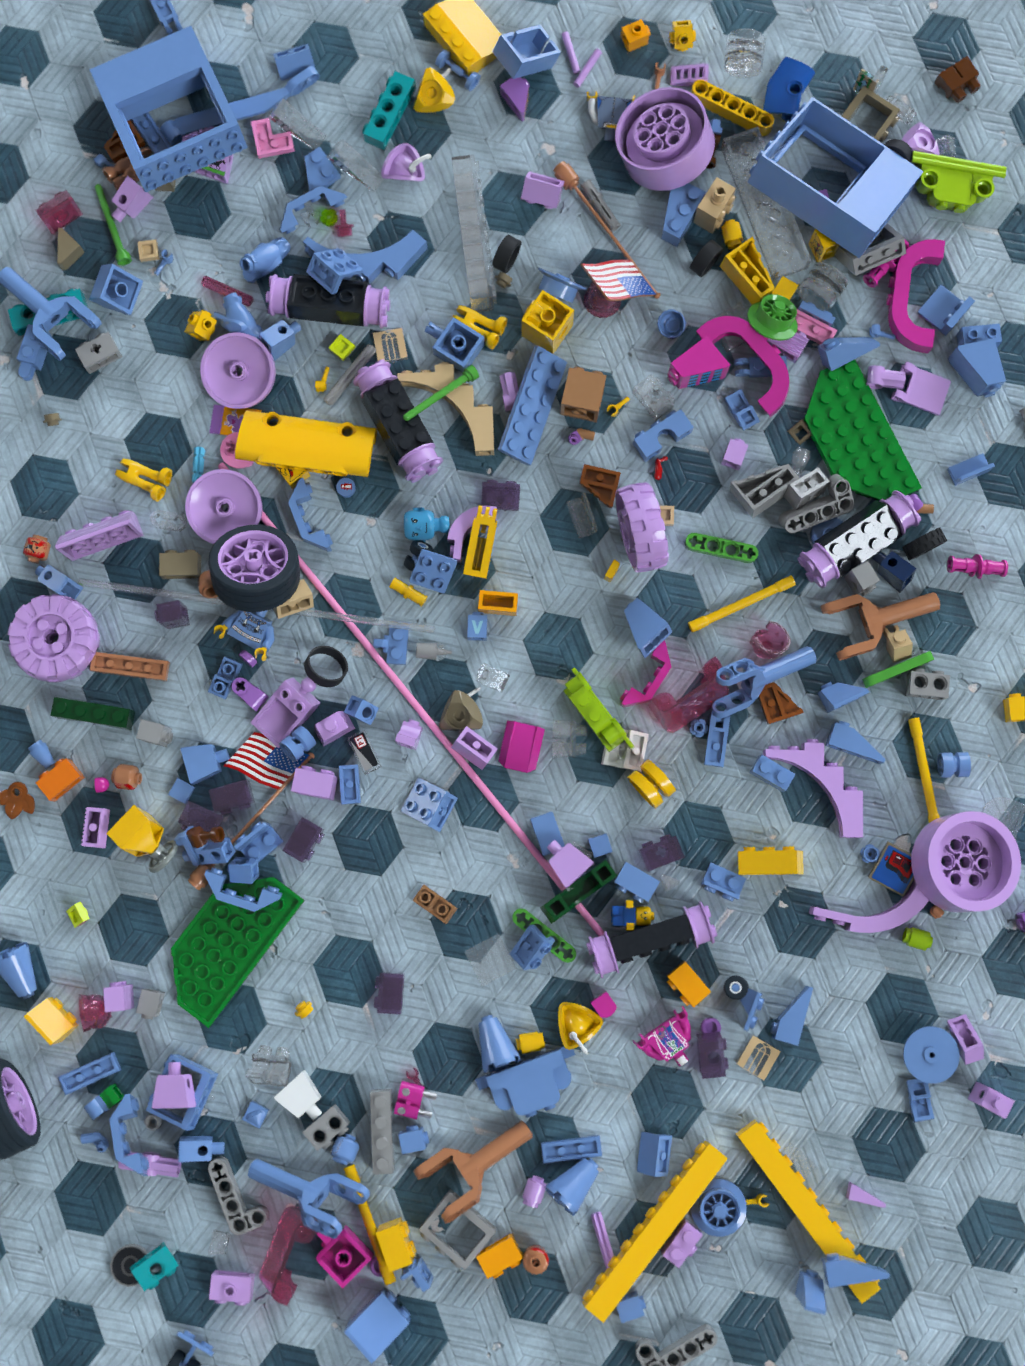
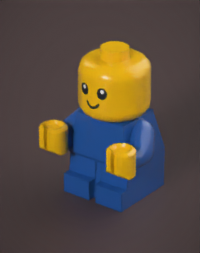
M626 900L624 906L611 907V927L625 926L626 931H634L635 924L637 926H649L651 920H654V912H651L649 906H637L635 908L633 900Z

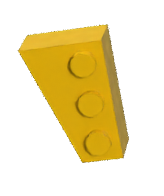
M753 236L725 255L720 265V268L752 305L761 302L763 297L772 294L775 289L766 267L764 268L761 254L755 247Z
M794 846L782 847L783 850H775V847H763V851H755V847H744V851H738L739 875L804 874L803 851L794 850Z

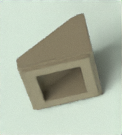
M803 419L788 430V433L799 445L811 437V433ZM804 428L808 434L799 440L796 433Z

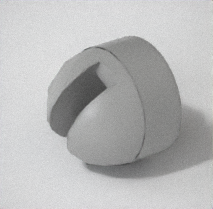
M150 1114L145 1118V1126L151 1131L158 1129L163 1122L162 1118L154 1114ZM156 1119V1123L152 1124L151 1120Z

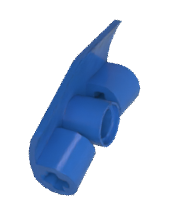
M784 57L767 84L763 110L770 114H782L781 118L783 120L790 121L793 114L799 111L801 96L814 77L815 71L803 62Z

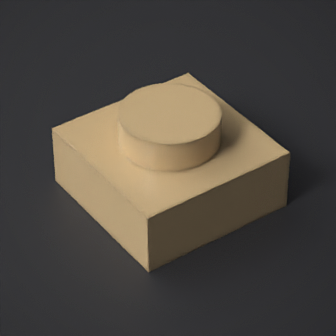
M156 239L138 242L139 259L141 262L160 260Z
M659 505L660 515L664 520L665 526H673L674 506Z

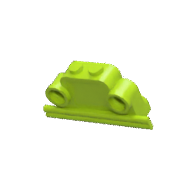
M919 151L912 152L911 162L916 163V167L923 171L916 183V189L921 194H927L928 204L936 207L938 210L949 209L954 210L955 213H964L974 203H982L994 193L993 176L1005 178L1006 166Z
M576 668L571 669L575 677L565 683L567 688L563 692L608 752L624 741L631 750L635 747L626 736L627 734L624 729L610 715L583 675Z

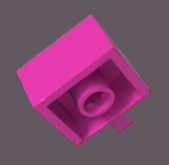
M347 1225L342 1228V1232L337 1238H330L317 1232V1235L323 1241L321 1243L323 1249L315 1258L326 1272L344 1288L372 1259L374 1253ZM345 1253L348 1254V1257H347V1258H346V1257H345L344 1259L341 1258V1255H342V1254H345Z

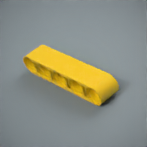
M697 80L693 83L691 93L699 98L705 109L759 136L764 137L771 133L774 117L770 113L704 80Z

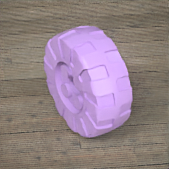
M646 482L630 484L619 488L615 492L617 516L624 546L633 570L635 572H646L666 566L669 560L667 551L668 541L664 532L666 531L664 520L661 518L660 506L653 488Z
M58 594L41 595L31 599V602L28 604H23L15 613V618L12 623L10 622L8 629L10 641L8 647L11 656L14 657L17 665L25 673L41 681L56 683L74 679L83 674L82 671L88 666L90 667L97 648L100 646V634L95 618L80 602ZM59 635L57 642L53 643L54 637Z

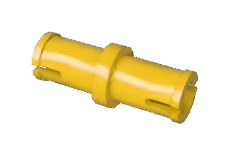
M396 577L389 586V588L402 594L403 598H408L421 607L428 598V596L415 590L414 586H409Z

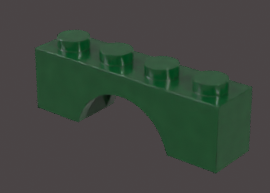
M54 697L50 716L58 719L89 722L113 728L132 730L135 711Z
M605 860L541 906L540 909L552 924L614 879L617 874L607 860Z

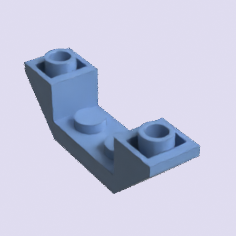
M318 186L286 203L279 228L280 232L289 234L296 230L295 226L298 225V222L291 210L294 209L295 212L305 207L304 203L309 200L313 203L321 199V194H323L329 207L334 205L337 208L344 204L343 200L347 198L346 194Z
M301 478L288 503L304 542L330 552L332 551L330 545L333 544L330 535L325 534L324 530L312 533L309 522H304L303 516L306 514L302 505L299 504L312 500L310 494L313 491L310 483H306Z
M212 867L211 870L207 869L204 874L217 900L255 912L279 900L283 894L276 887H264L257 902L253 896L245 894L242 897L236 895V891L228 888L225 891L222 890L227 876L222 874L223 870Z
M126 1094L109 1119L115 1159L145 1177L148 1176V1158L141 1153L128 1156L130 1154V1146L125 1140L127 1127L123 1121L138 1117L139 1102L131 1094Z

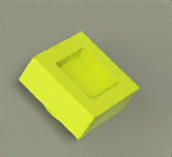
M341 334L329 346V350L342 361L355 349V345Z
M81 902L74 904L66 911L75 928L90 919L86 908L83 907Z

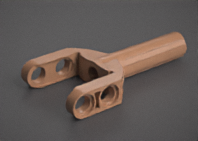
M931 592L879 608L872 604L870 600L855 594L821 605L820 608L822 614H833L859 606L858 611L867 637L870 640L847 646L837 652L836 655L838 661L873 651L886 626L940 610V601L937 594Z
M521 1120L474 1154L443 1148L420 1164L414 1170V1174L417 1179L428 1178L452 1160L454 1161L471 1190L446 1207L441 1217L447 1224L479 1203L484 1171L523 1145L533 1136L528 1126Z

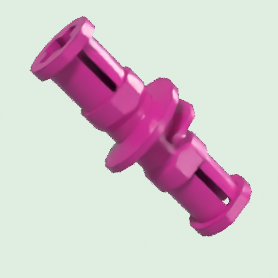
M905 240V247L907 250L909 248V244ZM900 257L872 268L869 273L863 275L864 283L869 287L875 288L878 285V281L885 276L887 271L894 272L896 270L895 262Z
M980 554L964 559L949 556L947 571L948 573H953L954 571L969 573L970 577H973L976 573L977 579H981L983 574H995L1005 577L1008 572V562L1006 560L1001 562L983 560Z

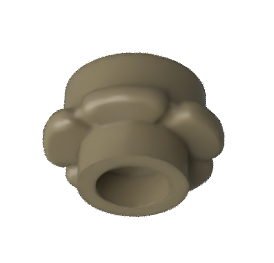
M500 272L498 276H495L497 279L496 284L500 287L506 288V286H511L510 283L513 279L509 275Z
M59 413L44 415L45 421L43 423H47L48 426L59 425V421L62 418H60Z

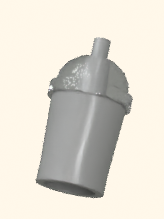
M440 642L417 643L416 658L439 661L445 659L447 654H452V651L447 650L446 646Z

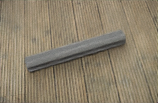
M368 344L324 397L323 400L328 405L332 406L358 375V370L364 367L375 354L376 349L372 345Z

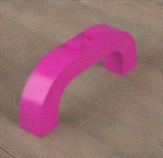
M923 240L910 246L906 250V254L902 255L899 259L896 270L889 279L888 287L891 288V293L887 296L886 305H889L888 322L890 329L903 346L916 352L929 353L934 343L935 329L919 327L908 316L907 305L911 272L915 266L920 264L939 265L944 256V240Z
M735 316L714 318L703 324L696 331L701 339L707 336L713 344L726 336L739 337L772 373L773 382L769 391L758 400V404L771 418L783 406L790 387L786 364L779 356L780 350L774 344L771 346L766 341L768 338L755 331L748 321Z

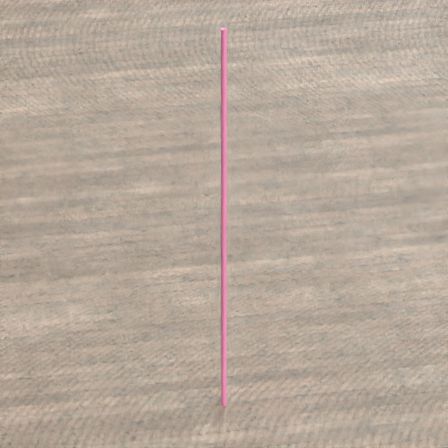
M224 462L218 465L219 469L229 470ZM262 510L261 521L264 525L276 528ZM298 555L299 567L555 884L561 891L565 890L566 888L552 866L462 755L451 748L453 744ZM580 902L576 905L575 908L598 936L604 935V930Z

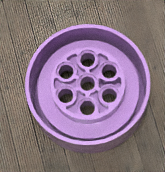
M676 87L655 89L635 99L622 113L615 132L617 149L631 178L639 185L657 191L676 189L697 178L709 164L715 147L714 133L702 102L693 93Z
M961 812L933 820L919 833L912 850L911 864L916 884L931 903L946 911L964 913L993 909L1010 897L1019 881L1021 857L1015 838L1002 822L982 812ZM951 841L954 843V849L950 846ZM969 842L972 845V850L969 849ZM942 858L945 860L944 866L941 863ZM960 859L963 861V867L960 865ZM979 860L981 862V868H979L978 866ZM951 875L954 877V883L950 880ZM969 877L972 878V884L969 883Z

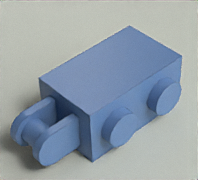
M30 324L27 326L17 356V360L21 363L18 373L25 381L32 380L35 370L41 371L47 354V350L36 341L32 333L33 325Z

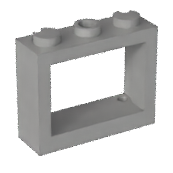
M887 223L879 233L880 235L872 243L881 239L886 241L866 249L860 258L839 245L835 258L856 276L905 255V239Z
M450 1188L421 1224L419 1231L424 1240L427 1242L431 1240L436 1245L435 1248L442 1255L447 1254L454 1266L459 1269L462 1267L466 1270L495 1234L496 1227L473 1207L464 1212L463 1215L485 1234L465 1259L429 1229L430 1225L449 1202L452 1204L460 1198Z

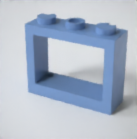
M171 1054L164 1063L162 1075H168V1063L181 1062V1065L202 1074L194 1093L196 1107L188 1108L184 1118L165 1108L152 1109L153 1093L149 1097L146 1111L186 1131L194 1130L218 1073L179 1054Z

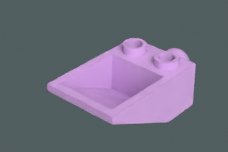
M309 677L304 678L301 684L294 678L284 680L250 723L277 748H280L279 743L285 737L291 736V733L301 726L321 704L310 693L315 690L316 684Z

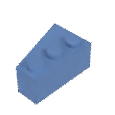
M690 183L670 190L662 240L676 247L679 246L696 215L697 207L706 194L705 191Z

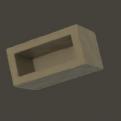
M166 550L165 553H159V576L161 578H199L201 574V555L196 550H184V553Z

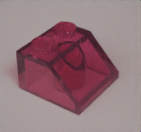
M67 190L57 193L53 199L42 203L35 210L52 235L58 232V228H64L83 215Z

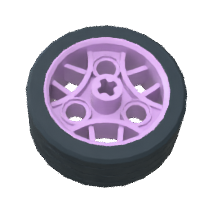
M246 525L237 527L222 535L214 543L209 553L208 565L214 592L223 603L236 610L245 612L271 610L289 600L298 588L300 567L296 545L287 534L272 526Z
M0 1059V1160H5L35 1146L41 1135V1126L35 1101L24 1078L12 1063L5 1059Z

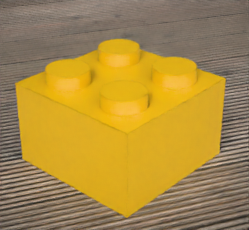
M402 1217L380 1224L376 1231L389 1273L411 1265L415 1252H417L414 1241H410L408 1237L410 1230L407 1221L403 1222Z

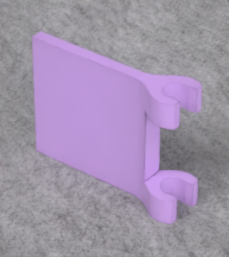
M905 362L900 372L911 375L906 391L903 392L896 389V392L892 394L891 400L906 403L939 416L951 381L919 369L912 363Z

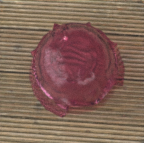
M593 281L584 296V304L587 311L598 318H607L614 315L621 305V301H608Z
M769 621L765 626L768 630H757L750 640L754 652L763 659L778 658V656L783 655L788 650L791 644L788 631L777 622Z
M79 994V1013L83 1032L91 1030V1027L92 1029L103 1028L112 1018L111 1012H105L104 997L93 994Z

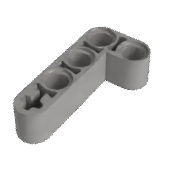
M838 474L830 476L828 478L830 483L827 486L829 495L806 503L796 510L793 508L783 512L779 517V524L789 533H795L850 512L854 507V500L849 482ZM841 482L840 486L836 488V485ZM825 506H828L827 509L824 512H822L823 508ZM810 512V515L805 518V515Z
M218 1156L213 1159L208 1166V1171L230 1231L234 1235H242L264 1225L269 1218L268 1209L265 1206L259 1205L247 1210L228 1159L224 1156ZM222 1164L223 1168L221 1170L219 1168L216 1169L215 1165ZM222 1181H227L230 1184V1190L222 1188ZM230 1200H234L237 1203V1209L229 1207L228 1203ZM255 1212L262 1213V1221H258L255 1219ZM236 1220H242L245 1225L244 1228H238L235 1223Z
M704 1324L659 1352L656 1351L652 1342L647 1338L639 1339L635 1344V1350L642 1366H652L655 1364L659 1366H683L713 1348L717 1343V1335L712 1326ZM704 1334L710 1335V1339L707 1340ZM696 1338L699 1339V1341L701 1342V1345L698 1344ZM688 1343L695 1344L694 1349L691 1351L685 1350V1346ZM647 1346L650 1348V1351L647 1354H642L639 1352L640 1348ZM670 1354L678 1356L673 1362L667 1360Z

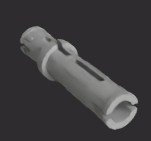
M591 180L585 181L581 188L589 197L590 204L595 206L610 231H616L621 224L603 200L602 193L597 191Z

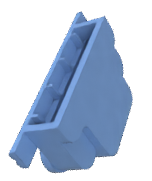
M563 1046L476 1078L475 1080L479 1091L490 1087L495 1104L499 1109L509 1110L514 1107L518 1115H525L528 1118L536 1115L537 1110L544 1108L547 1111L556 1107L555 1104L560 1099L559 1089L567 1088L571 1082V1073L567 1068L565 1059L574 1056L575 1052L574 1049L568 1050Z

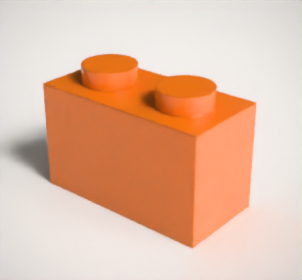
M62 758L58 760L51 771H45L39 776L36 784L49 801H57L85 778L71 759Z

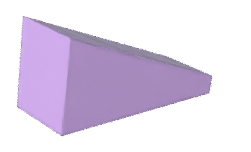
M849 1181L846 1195L848 1200L886 1208L884 1202Z

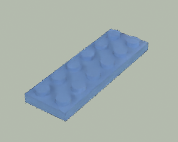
M534 346L498 447V451L525 465L532 464L567 364L565 360L540 346Z

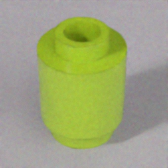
M906 927L903 932L902 942L906 943V946L926 951L927 948H931L933 937H931V933L915 927Z

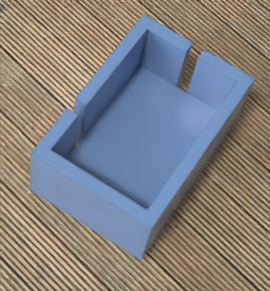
M541 25L518 30L515 33L502 34L492 51L513 79L552 69L561 54V51L552 40H549L541 54L549 39L548 34Z

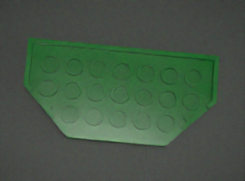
M854 359L833 371L828 368L821 370L803 420L831 476L834 474L842 476L849 482L851 491L879 501L891 497L892 492L895 490L905 496L920 490L922 486L869 385L866 386L867 381L856 360Z
M275 877L257 879L252 884H224L222 890L225 891L228 888L236 891V895L242 897L245 894L253 896L257 902L264 887H276L283 894L279 900L254 912L217 900L213 893L171 948L174 979L177 989V1004L208 1028L212 1026L305 901Z

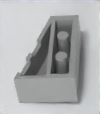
M787 464L767 470L759 475L748 476V478L743 480L731 481L730 491L749 515L754 518L782 499L789 484L798 480L799 476Z

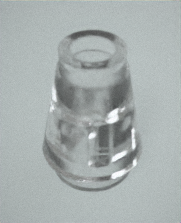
M796 447L792 453L791 468L801 477L811 456H809V450Z

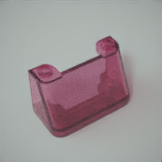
M716 656L705 663L703 667L704 677L700 681L702 683L700 686L675 701L671 694L662 692L648 703L649 708L667 732L674 733L711 709L715 700L729 694V687L722 686L716 681V672L722 668ZM725 675L720 676L721 679L726 680Z
M289 1206L283 1211L259 1273L260 1281L272 1298L285 1306L289 1305L298 1286L292 1281V1271L285 1269L295 1241L309 1243L316 1233L315 1230L303 1225L301 1208L297 1206Z

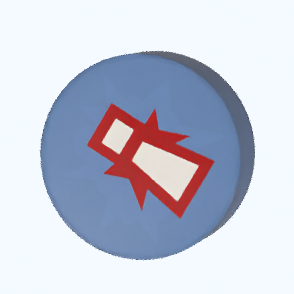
M342 478L338 481L336 489L340 496L348 498L355 493L356 486L351 479Z

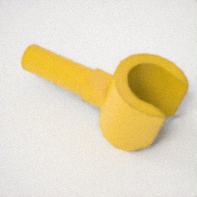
M325 367L322 381H315L316 392L326 391L329 367Z
M625 397L616 405H609L607 412L611 408H615L616 412L611 416L616 417L618 410L630 400L629 397Z
M760 1193L756 1198L746 1200V1205L758 1204L762 1207H768L769 1203L761 1204V1199L768 1196Z

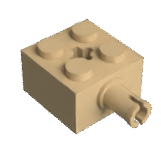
M716 177L697 207L694 223L712 234L716 228L719 230L724 222V216L729 214L734 206L736 188Z

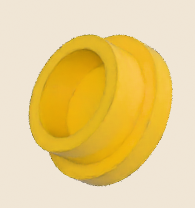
M310 1001L299 1003L295 1008L296 1017L299 1016L303 1019L313 1011L312 1003Z

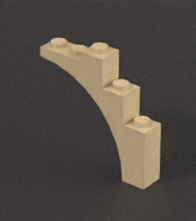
M441 362L439 365H435V372L430 370H422L420 373L403 371L402 373H397V378L403 387H414L435 394L455 380L454 364ZM463 383L444 396L443 399L458 411L469 427L474 441L476 456L494 455L493 406L480 404L478 407H474L473 385Z

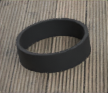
M318 646L310 651L305 660L304 669L307 676L315 684L322 687H335L346 676L348 663L344 655L337 649L330 646ZM315 654H326L333 657L342 668V676L338 679H326L319 676L311 667L310 657Z

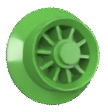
M766 295L761 302L753 304L748 310L747 317L750 325L755 331L766 338L783 341L792 338L797 332L798 324L795 319L797 309L789 299L781 295Z

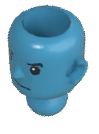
M423 507L413 508V510L407 511L404 514V535L408 540L426 542V540H430L435 536V531L448 533L450 530L448 516L435 518L432 511L425 510Z

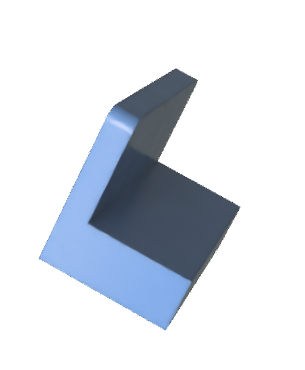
M308 44L273 54L281 80L295 77L308 67L312 66L315 68Z
M982 453L953 465L947 470L954 485L957 486L988 473L995 465L994 463L988 464Z
M553 812L530 819L543 856L551 854L547 846L554 840L562 848L565 846Z
M641 1132L637 1172L653 1177L668 1176L672 1142L671 1135Z

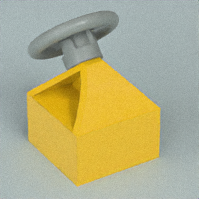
M133 805L106 833L122 850L136 857L149 854L152 859L148 868L152 873L163 869L172 860L178 849V845L174 840L164 845L159 843L164 827L150 813L136 805Z

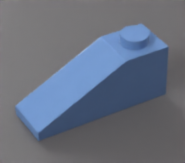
M838 337L827 339L817 347L822 365L833 371L879 347L880 343L871 337Z
M838 721V723L832 724L825 746L877 764L885 763V758L854 728L849 727V723Z
M805 986L780 1014L776 1022H773L770 1031L773 1034L772 1038L798 1046L813 991L812 987Z
M838 1253L827 1254L826 1258H821L825 1282L829 1288L890 1278L889 1273L885 1269L839 1255Z
M807 1269L804 1272L800 1270L795 1296L805 1310L825 1315L826 1304L823 1279L816 1271Z

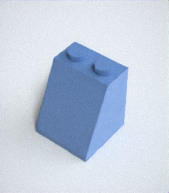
M995 338L957 346L948 358L949 363L977 397L984 395L986 398L995 395L996 391L1001 389V386L1006 382Z
M385 1288L348 1321L344 1331L371 1364L408 1326L411 1319L409 1311L403 1305L400 1307L396 1302V1296L390 1290L386 1291Z

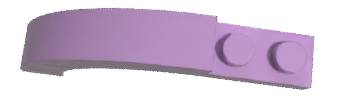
M914 879L905 896L897 904L884 912L870 916H853L810 906L809 914L814 915V919L826 921V918L833 919L834 924L845 926L846 922L845 930L874 933L895 928L909 921L924 908L929 899L921 892Z

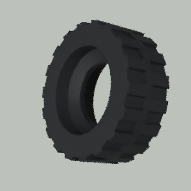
M939 527L909 542L902 549L910 561L940 546L947 539Z

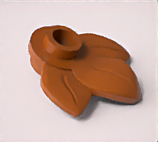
M14 782L8 789L0 792V805H5V812L10 819L16 818L22 810L29 814L34 813L35 801L28 794V789L24 783ZM15 789L20 791L19 795L15 793Z

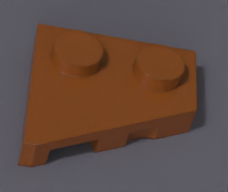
M584 464L580 485L612 509L621 472Z

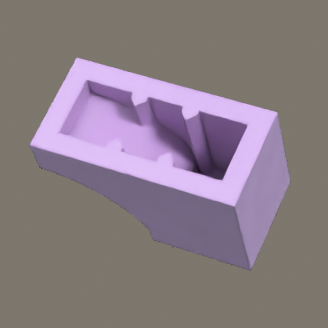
M411 719L408 722L403 721L395 742L400 746L416 750L423 730L422 726H419L420 722Z
M966 1014L947 1020V1025L958 1045L959 1054L964 1064L967 1065L984 1059V1045Z

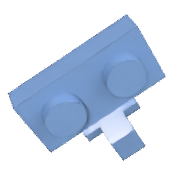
M390 625L389 636L384 635V639H374L373 647L381 648L383 653H387V664L406 665L409 627Z

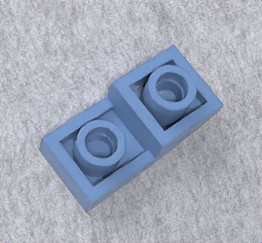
M224 656L208 692L227 699L232 689V683L238 677L243 663Z

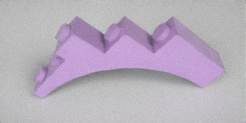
M807 739V742L801 744V750L797 746H789L788 750L780 749V746H768V749L763 750V755L767 758L797 767L806 772L820 785L834 807L840 838H863V791L857 790V787H845L844 790V767H838V763H826V766H824V743H819L818 739Z

